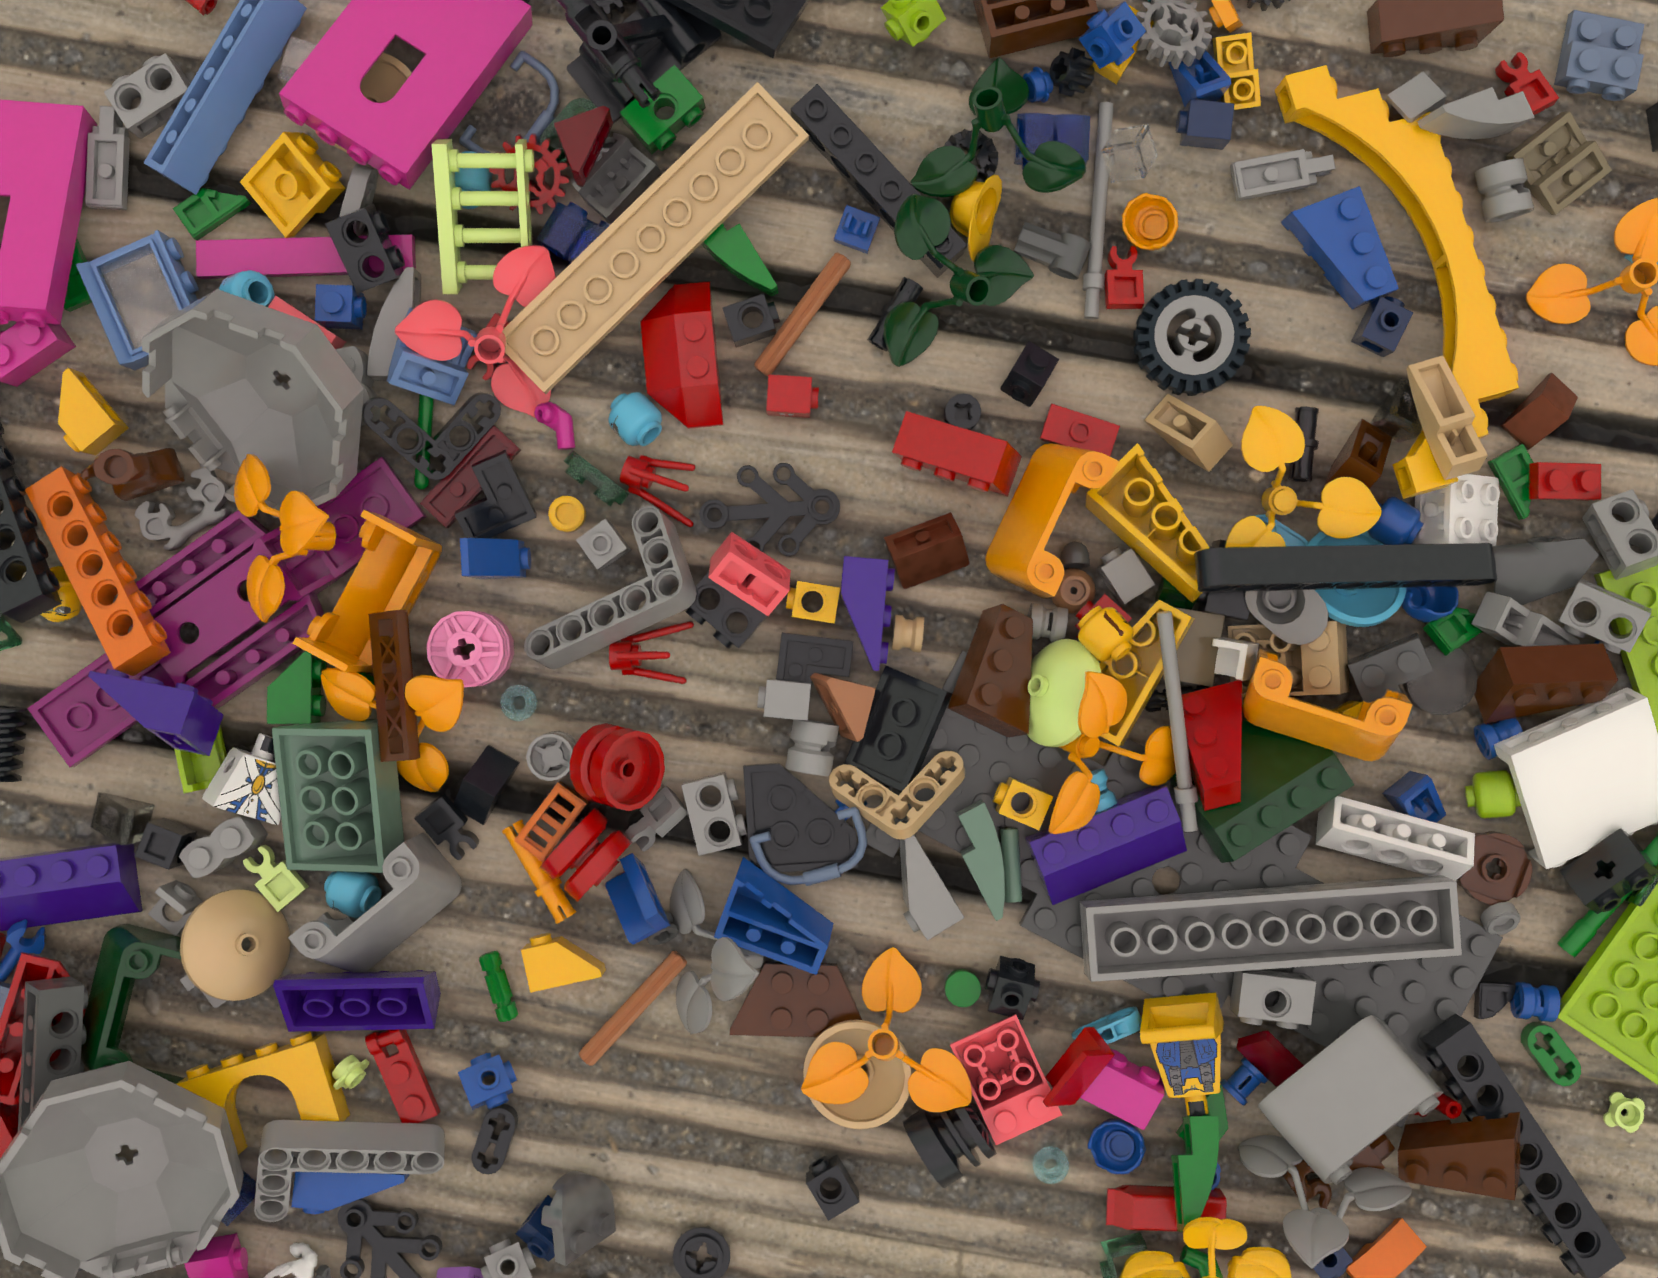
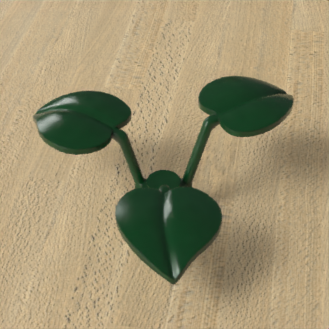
M998 57L978 79L969 96V107L977 118L971 121L973 129L967 155L965 156L964 151L956 146L937 148L923 159L916 175L910 182L917 191L934 197H950L967 190L978 176L977 168L971 161L975 158L979 129L981 128L987 132H997L1003 126H1006L1024 158L1030 161L1024 166L1022 175L1026 185L1034 191L1050 193L1061 190L1081 179L1086 173V165L1081 155L1075 149L1062 142H1044L1038 146L1035 155L1028 151L1013 126L1010 115H1008L1018 111L1027 102L1029 97L1028 84L1021 75L1012 70Z
M917 194L908 196L897 213L894 228L897 246L906 257L912 260L921 259L929 251L934 258L953 271L954 275L950 280V289L954 297L925 302L921 307L914 302L905 301L890 311L884 323V339L891 361L897 367L903 366L917 358L934 340L938 331L939 321L935 314L928 312L929 309L950 305L960 307L963 301L974 306L982 304L996 306L1009 299L1023 284L1034 277L1030 267L1017 253L1007 247L995 244L983 248L976 255L974 260L976 273L963 270V268L955 265L934 247L943 243L949 234L951 221L948 210L940 201Z

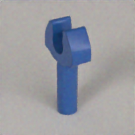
M26 919L13 924L8 929L6 942L10 943L11 948L0 962V982H4L18 964L22 952L34 954L42 952L46 937L45 927H41L36 932V935L30 939L22 937L27 927Z

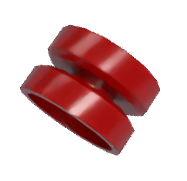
M608 723L595 725L583 733L575 744L570 759V778L575 790L586 800L626 811L642 808L651 801L661 786L665 772L664 754L659 742L650 734Z
M596 808L571 831L540 866L553 880L560 878L569 868L571 870L575 868L576 871L565 882L564 890L577 902L593 885L597 887L619 863L617 859L633 843L620 830L613 831L600 844L597 838L605 830L608 819Z

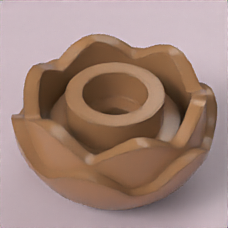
M1077 568L1064 570L1063 580L1055 597H1051L1057 607L1067 608L1068 613H1078L1089 600L1093 602L1095 598V584L1091 576ZM1072 587H1075L1077 590L1075 594L1070 592Z

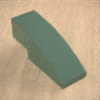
M981 799L956 812L972 843L971 846L961 850L960 853L994 919L998 921L1003 918L1005 871L995 825L985 802Z

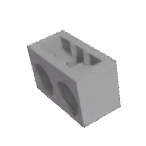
M164 53L161 56H153L146 60L143 67L133 74L119 77L113 82L112 87L104 91L126 128L142 139L169 121L191 83L180 66ZM172 77L171 85L167 89L161 90L162 82ZM137 97H141L140 105L131 110L132 101Z
M1633 489L1591 504L1582 519L1615 580L1657 566L1658 530L1654 528L1649 519V511L1645 502L1638 499ZM1612 514L1622 516L1626 522L1616 520ZM1630 545L1638 546L1643 554L1634 552Z
M1581 578L1562 612L1559 622L1565 624L1563 627L1565 631L1575 636L1584 638L1588 634L1600 639L1599 644L1603 643L1605 649L1620 654L1621 650L1630 653L1649 619L1652 609ZM1583 601L1590 602L1596 607L1597 614L1591 619H1582L1576 615L1575 606ZM1624 617L1632 623L1633 628L1625 635H1618L1611 630L1610 622L1615 618Z
M726 772L684 782L681 787L698 855L742 845V836L747 835V828L743 814L736 815L733 801L739 798L734 779L727 780ZM709 785L717 787L721 792V801L713 805L706 803L702 798V789ZM715 821L727 823L730 828V835L725 839L715 838L710 831L711 824Z

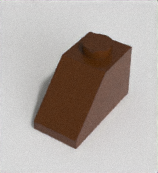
M1362 418L1331 465L1325 485L1335 478L1352 477L1363 482L1370 489L1382 475L1393 437Z

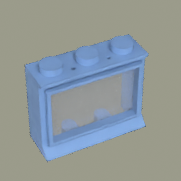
M159 230L154 231V234L90 262L76 264L119 365L135 371L149 365V353L142 351V337L167 317L198 300L195 294L198 291V285L193 275L188 270L185 271L180 259L184 258V254L179 243L174 237L170 238Z

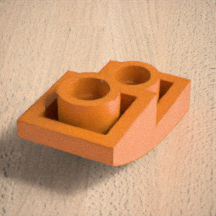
M1397 1218L1373 1243L1365 1244L1352 1258L1353 1262L1348 1265L1346 1272L1351 1278H1396L1427 1246L1403 1218Z

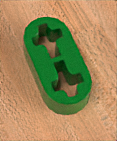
M1539 1021L1531 1022L1523 1028L1521 1043L1544 1075L1561 1086H1570L1576 1083L1581 1075V1065L1559 1034L1552 1027ZM1540 1032L1545 1035L1543 1041L1549 1047L1547 1050L1535 1044L1537 1042L1536 1033ZM1555 1057L1566 1063L1564 1068L1567 1072L1564 1075L1557 1072L1559 1068L1553 1061Z

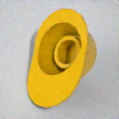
M998 175L990 176L985 182L974 181L967 190L954 195L951 203V223L957 231L968 237V251L973 262L978 252L989 246L994 217L1002 193V181Z

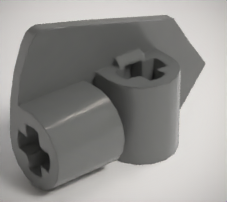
M1537 536L1529 538L1527 540L1528 543L1493 546L1497 581L1494 582V593L1511 597L1519 604L1524 605L1569 589L1578 583L1599 554L1584 538L1564 539L1558 536Z

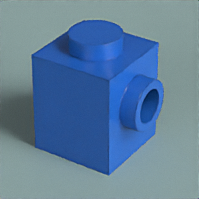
M316 284L315 321L330 329L363 330V318L366 317L367 303L362 292L357 294L353 285Z

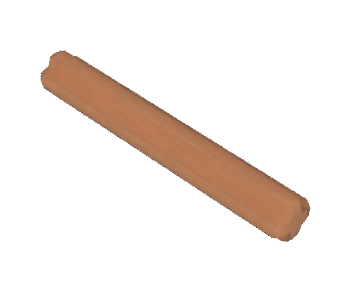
M838 252L832 256L756 360L754 366L759 372L765 376L771 375L850 268L851 262L847 257Z
M672 951L580 1050V1058L589 1066H593L684 969L687 964L686 959L677 951Z

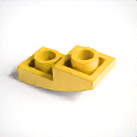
M1252 33L1212 38L1214 60L1231 78V85L1222 96L1221 102L1234 103V110L1261 106L1258 69H1254Z

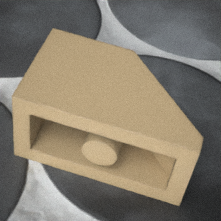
M1167 394L1144 420L1148 426L1184 458L1208 472L1233 446L1216 420L1170 394Z

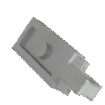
M100 106L99 126H93L92 133H88L85 204L91 209L127 210L130 138L128 129L123 127V122L113 106Z
M1304 149L1237 161L1230 165L1236 201L1305 189L1317 184L1316 177L1329 175L1332 170L1336 169L1333 154L1313 158L1312 151L1305 152Z

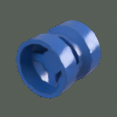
M1516 718L1497 721L1495 724L1482 723L1474 727V737L1477 746L1488 760L1497 757L1494 744L1523 732Z
M1515 983V993L1510 1001L1511 1012L1515 1018L1529 1019L1534 1016L1545 1022L1556 1021L1560 1012V994L1557 987L1541 985L1537 988L1533 987L1530 983Z

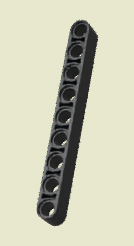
M1490 543L1209 548L1194 553L1199 592L1478 586L1497 581L1493 546Z

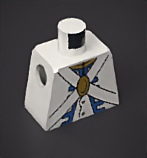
M259 733L252 752L233 747L206 789L202 799L213 807L278 825L281 818L276 764L273 759L275 756L273 737Z

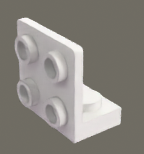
M1465 474L1457 477L1458 482L1445 488L1415 496V508L1420 511V521L1424 525L1413 541V544L1490 543L1492 546H1496L1498 535V500L1500 497L1499 479L1497 477Z

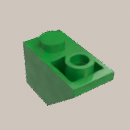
M304 651L267 687V724L321 723V716H324L326 711V699L324 695H321V672L327 668L325 661Z

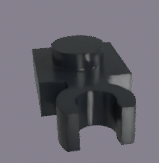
M445 793L417 813L414 818L437 845L447 840L450 844V853L457 860H461L465 854L464 850L459 846V842H467L473 850L479 844V839L473 832L463 830L462 826L466 824L468 819Z

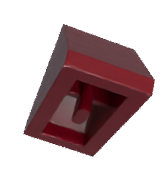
M600 106L554 123L558 139L575 182L581 187H584L613 126L610 108Z

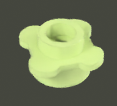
M354 1055L343 1059L332 1072V1077L336 1080L333 1087L336 1090L341 1087L345 1089L356 1087L366 1075L364 1070L370 1062L367 1059L360 1062Z
M1620 1092L1612 1093L1609 1096V1110L1603 1116L1605 1124L1609 1127L1620 1126L1629 1133L1637 1131L1644 1120V1102L1637 1097L1633 1099L1626 1098ZM1623 1109L1627 1110V1113L1625 1115L1621 1114V1111Z

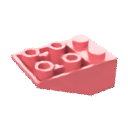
M1016 1014L950 1044L955 1057L966 1070L971 1084L972 1095L995 1145H999L1062 1116L1058 1106L1046 1107L1043 1103L1051 1089Z

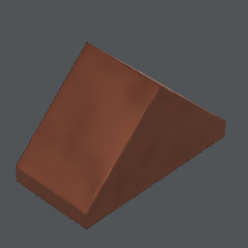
M1549 373L1505 420L1501 427L1519 444H1524L1525 448L1529 450L1569 419L1578 396L1553 373Z

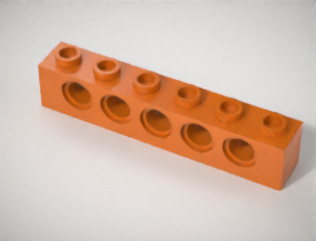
M61 466L26 488L25 491L113 668L135 676L170 654L171 652L165 642L167 634L164 628L151 615L149 611L152 609L151 602L138 589L134 581L137 578L134 569L128 562L123 560L119 552L122 546L117 537L108 530L104 522L107 520L105 512L93 501L90 495L92 487L88 480H83L80 473L75 474ZM118 594L117 599L113 603L115 596ZM133 624L132 630L128 633L129 627Z

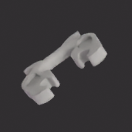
M200 468L191 473V477L201 479V482L197 488L188 486L186 488L187 493L193 501L204 502V507L198 515L182 525L172 526L171 522L175 518V513L168 504L160 503V511L158 513H153L154 502L145 501L139 505L134 515L139 519L142 535L154 541L170 539L163 548L165 550H175L180 548L190 536L204 527L226 519L231 514V510L220 509L227 501L224 493L229 487L216 476L215 470L209 472L207 468Z

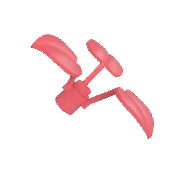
M538 245L523 246L507 253L498 262L493 274V284L497 291L509 295L496 327H485L479 331L477 337H473L469 332L460 330L462 325L460 312L450 303L435 299L417 305L396 326V335L407 347L416 353L437 361H446L457 357L462 350L461 337L465 338L468 341V345L474 347L476 357L483 363H503L496 367L492 375L491 387L495 397L503 405L535 418V408L541 403L549 402L551 390L545 394L507 354H504L506 337L502 331L515 299L520 305L526 307L556 278L549 250L544 246Z

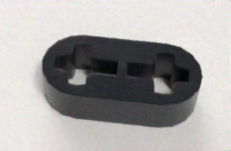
M502 1104L492 1108L483 1120L471 1159L475 1169L482 1174L489 1175L497 1172L507 1158L518 1125V1115L512 1106ZM499 1114L506 1115L505 1122L510 1125H505L500 1135L494 1134L497 1122L492 1120V1118H497ZM494 1143L496 1147L493 1156L498 1159H493L491 1164L484 1162L485 1155L481 1154V1152L485 1153L490 1144Z

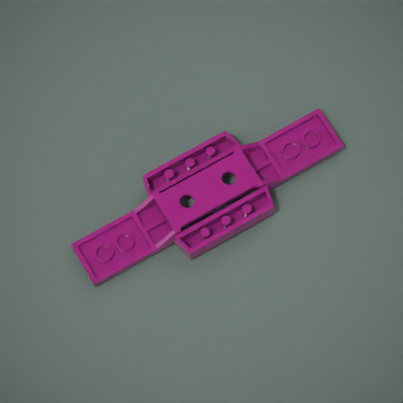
M380 457L359 472L336 498L317 506L329 515L326 522H331L335 527L336 541L334 547L329 551L308 550L306 556L297 555L281 560L277 564L283 572L285 582L283 599L278 609L290 600L298 602L189 679L186 675L261 622L253 611L250 602L245 601L241 597L239 589L241 584L247 580L249 568L258 555H265L270 560L273 555L284 552L280 544L281 531L279 527L270 532L255 518L244 516L237 510L136 582L138 589L151 602L152 609L149 610L151 615L164 628L167 634L165 642L171 653L137 675H129V679L140 681L141 676H147L162 681L164 686L175 688L176 683L193 686L199 690L198 695L212 700V706L218 710L302 650L292 644L296 637L308 638L307 630L311 621L317 615L321 617L324 615L317 594L354 569L365 551V548L361 545L362 538L359 537L360 529L366 519L360 516L363 510L380 514L409 529L427 516L384 457ZM188 622L194 623L199 629L198 639L191 644L185 643L180 637L181 627ZM106 653L27 708L69 768L77 766L138 722L88 676L90 671L105 674L107 669L115 670Z

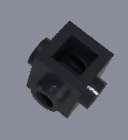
M999 957L996 969L990 968L986 978L985 989L989 990L988 1012L1008 1017L1016 1014L1018 1019H1024L1029 1002H1035L1039 993L1040 980L1035 979V964L1028 963L1020 958Z

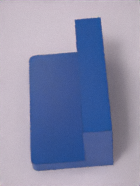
M631 853L620 859L625 872L607 881L605 887L628 941L634 945L668 927L670 923L644 864Z

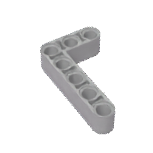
M644 506L637 510L632 518V529L648 577L533 630L528 634L524 643V651L527 656L549 669H557L689 608L694 603L697 592L674 523L654 506ZM658 523L656 528L650 532L652 526ZM668 553V556L665 559V561L660 563L661 558ZM679 584L676 592L670 595L672 588ZM646 599L645 605L638 610L640 603ZM614 614L612 621L607 624L609 617ZM582 629L580 636L575 639L578 631ZM550 644L548 651L544 653L546 647Z
M273 1120L263 1126L261 1133L254 1206L255 1215L258 1219L266 1222H276L287 1216L292 1172L436 1173L444 1165V1130L438 1125L419 1123Z

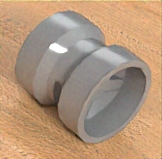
M1031 603L1028 617L1033 619L1032 639L1038 640L1040 637H1045L1050 642L1064 639L1068 623V609L1056 607L1050 610L1046 609L1042 604Z

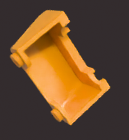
M1049 443L1039 447L1032 455L987 550L985 562L988 570L995 576L1041 598L1055 597L1063 580L1064 566L1059 558L1044 550L1070 493H1076L1081 486L1089 489H1097L1104 486L1110 480L1119 461L1100 452Z
M1260 649L1243 699L1242 711L1247 721L1255 726L1361 760L1375 761L1386 754L1407 723L1413 704L1405 694L1387 689L1382 698H1378L1373 702L1362 701L1356 718L1289 697L1293 680L1290 670L1284 664L1278 662L1277 654Z

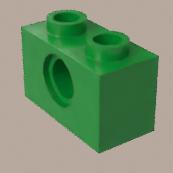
M675 64L653 83L661 91L659 97L654 102L645 92L649 98V106L642 108L635 98L620 111L623 123L651 155L658 149L662 152L669 148L677 138L675 134L685 126L688 128L694 126L703 117V110L706 108L703 96ZM665 106L672 107L675 110L673 116L669 119L663 120L656 116L658 110Z

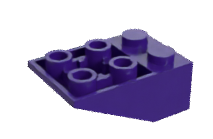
M844 556L840 595L871 669L879 671L880 664H887L889 642H882L883 627H890L892 605H885L886 591H893L895 569L888 568L889 560Z
M107 669L105 674L94 671L89 672L88 676L144 728L177 750L210 756L224 715L212 706V700L198 695L199 690L197 688L182 683H176L175 688L164 686L162 681L147 676H141L140 681L129 679V675L112 669Z

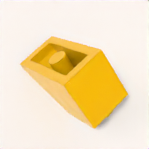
M67 368L63 372L58 425L66 433L63 438L74 451L97 455L129 428L84 373L71 368Z
M551 933L529 938L530 943L521 949L530 993L599 978L606 971L605 964L562 936L551 938Z

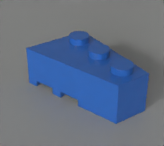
M1360 186L1295 210L1281 221L1287 231L1290 229L1304 246L1302 248L1309 257L1312 256L1325 272L1323 275L1351 309L1371 303L1379 297L1384 298L1399 289Z
M743 857L714 938L729 937L738 947L817 975L829 945L834 923Z

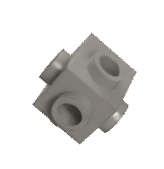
M510 1239L489 1247L491 1255L484 1257L486 1266L480 1268L483 1278H532L530 1270L535 1268L536 1265L528 1247L521 1249L519 1242L511 1244ZM506 1261H512L515 1264V1270L510 1275H505L502 1272V1265Z

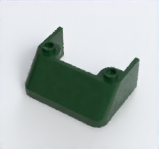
M131 924L119 925L106 933L88 999L89 1003L83 1019V1024L86 1028V1042L84 1045H81V1060L90 1071L127 1061L133 1062L131 1056L118 1047L135 979H144L153 975L159 968L162 955L181 960V937ZM147 1069L174 1084L184 1079L183 1077Z

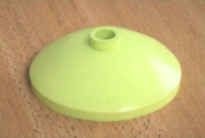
M1073 639L1054 641L1044 647L1032 659L1031 679L1028 683L1030 714L1029 734L1027 736L1037 744L1046 747H1061L1071 743L1082 734L1078 726V712L1085 689V672L1101 673V668L1098 660L1079 641Z

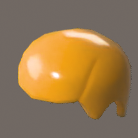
M1143 193L1128 202L1122 214V229L1127 240L1134 246L1143 250H1160L1173 240L1178 230V212L1167 198Z

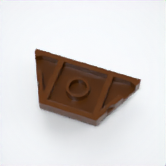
M765 961L754 985L730 1027V1035L818 1037L824 1030L834 1024L847 1020H862L837 963H821L818 973L815 975L782 962Z

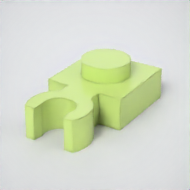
M262 845L258 848V851L263 855V863L261 865L257 864L252 857H248L243 860V864L248 871L259 873L262 878L254 885L274 909L279 912L309 888V886L296 870H287L286 860L277 865L274 862L275 855L273 850L267 845Z

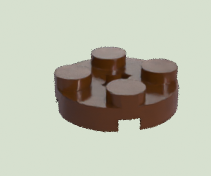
M1495 831L1475 833L1474 866L1456 881L1470 897L1490 905L1506 902L1513 897H1519L1527 889L1532 877L1531 860L1527 858L1522 843L1510 835ZM1497 858V865L1502 867L1499 874L1493 873L1490 878L1487 875L1486 864Z

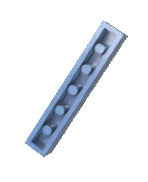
M240 0L145 159L144 164L196 195L199 189L207 182L209 173L218 157L226 150L228 141L237 125L244 120L246 110L253 98L263 88L266 76L274 63L280 59L285 44L291 34L299 27L301 17L307 8L298 0Z

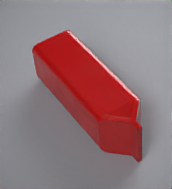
M1122 1185L1116 1188H1107L1106 1225H1114L1126 1230L1177 1231L1174 1186ZM1220 1188L1211 1190L1201 1217L1226 1219L1227 1201Z

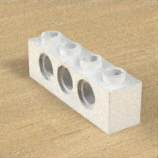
M1336 796L1318 813L1315 845L1428 876L1442 875L1456 881L1474 866L1475 833Z

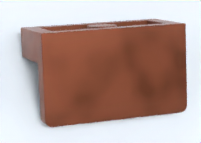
M951 512L884 537L903 589L913 587L970 564L963 536Z

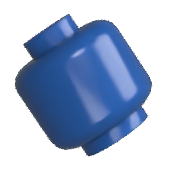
M1389 497L1383 504L1377 501L1382 510L1381 517L1368 530L1369 535L1384 545L1412 544L1424 525L1420 521V511L1397 497Z

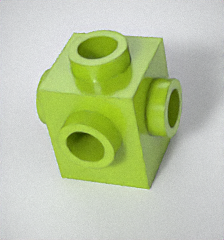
M889 0L880 7L887 19L884 25L888 33L896 41L901 39L912 47L926 40L931 32L946 20L937 0Z

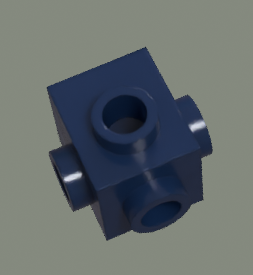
M549 1195L535 1206L515 1233L527 1244L532 1254L539 1258H544L548 1262L555 1257L552 1228L541 1224L543 1207L545 1205L550 1206L553 1200Z

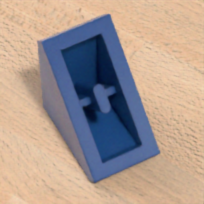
M1206 50L1200 60L1195 58L1189 67L1181 61L1178 69H1174L1171 62H1169L1184 107H1186L1190 99L1218 101L1231 85L1229 75Z
M1409 771L1382 793L1399 813L1435 823L1446 816L1435 785L1426 774Z

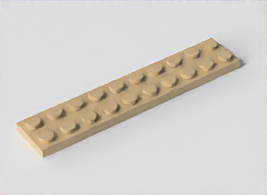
M757 82L503 329L502 332L506 337L505 353L547 394L809 140V135Z

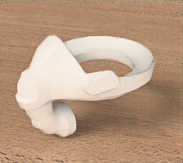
M304 1242L293 1243L290 1245L291 1254L295 1258H300L301 1256L302 1258L277 1266L264 1278H274L278 1275L283 1277L290 1273L295 1276L294 1278H313L318 1255Z

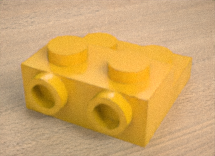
M283 132L240 181L285 238L294 237L315 213H324L346 189L339 181L342 177L340 170L334 164L323 161L316 153L319 149L317 142L311 136L300 132Z

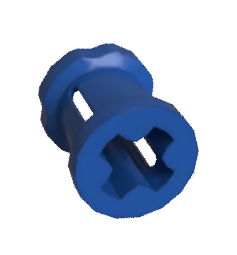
M1243 1057L1241 1059L1242 1065L1228 1080L1222 1079L1220 1084L1240 1104L1245 1106L1247 1104L1246 1098L1260 1083L1265 1084L1268 1079Z

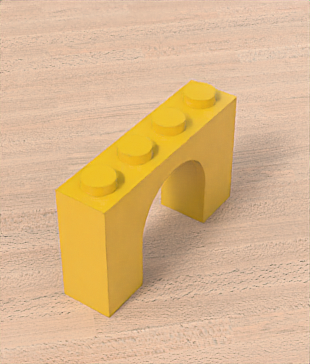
M311 1031L301 1033L290 1038V1044L278 1047L277 1042L269 1043L255 1049L256 1054L246 1058L243 1057L242 1053L234 1054L220 1060L221 1065L209 1069L208 1064L196 1066L187 1070V1077L176 1084L226 1110L238 1155L248 1146L236 1110V1094L241 1082L249 1076L266 1075L284 1083L295 1099L301 1120L345 1121L350 1116L342 1087L338 1090L333 1087L336 1082L332 1077L335 1064L325 1033L312 1036Z

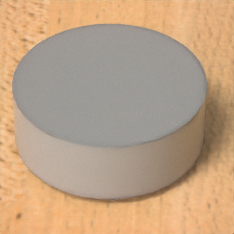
M1510 902L1496 903L1484 910L1480 916V921L1486 932L1503 935L1517 927L1521 919L1517 909Z

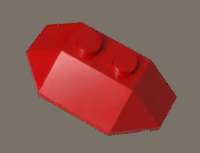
M710 282L674 285L640 321L647 394L688 429L722 426L724 422Z
M24 952L20 955L0 1018V1103L13 1106L19 1103L25 982L69 977L70 975L61 961ZM83 1009V1019L86 1013V1009ZM63 1012L53 1018L51 1026L59 1023ZM61 1049L52 1053L49 1062L58 1058Z

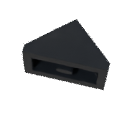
M488 745L463 778L454 804L463 814L485 825L520 762Z

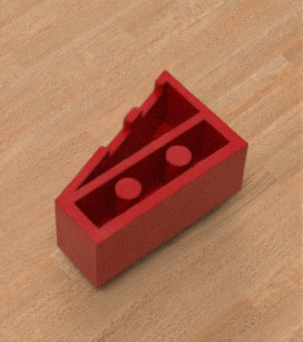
M908 411L905 413L892 453L902 460L900 465L921 472L922 467L933 470V475L951 482L958 479L967 482V486L982 492L990 490L1007 497L1022 458L1007 441Z
M1237 680L1182 694L1191 774L1204 811L1241 802L1242 681Z

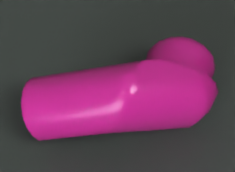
M552 402L537 405L534 416L538 422L556 431L557 449H575L572 416Z

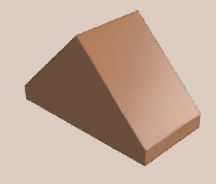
M819 673L811 675L810 678L834 724L839 725L838 732L840 735L856 742L863 739L876 688Z

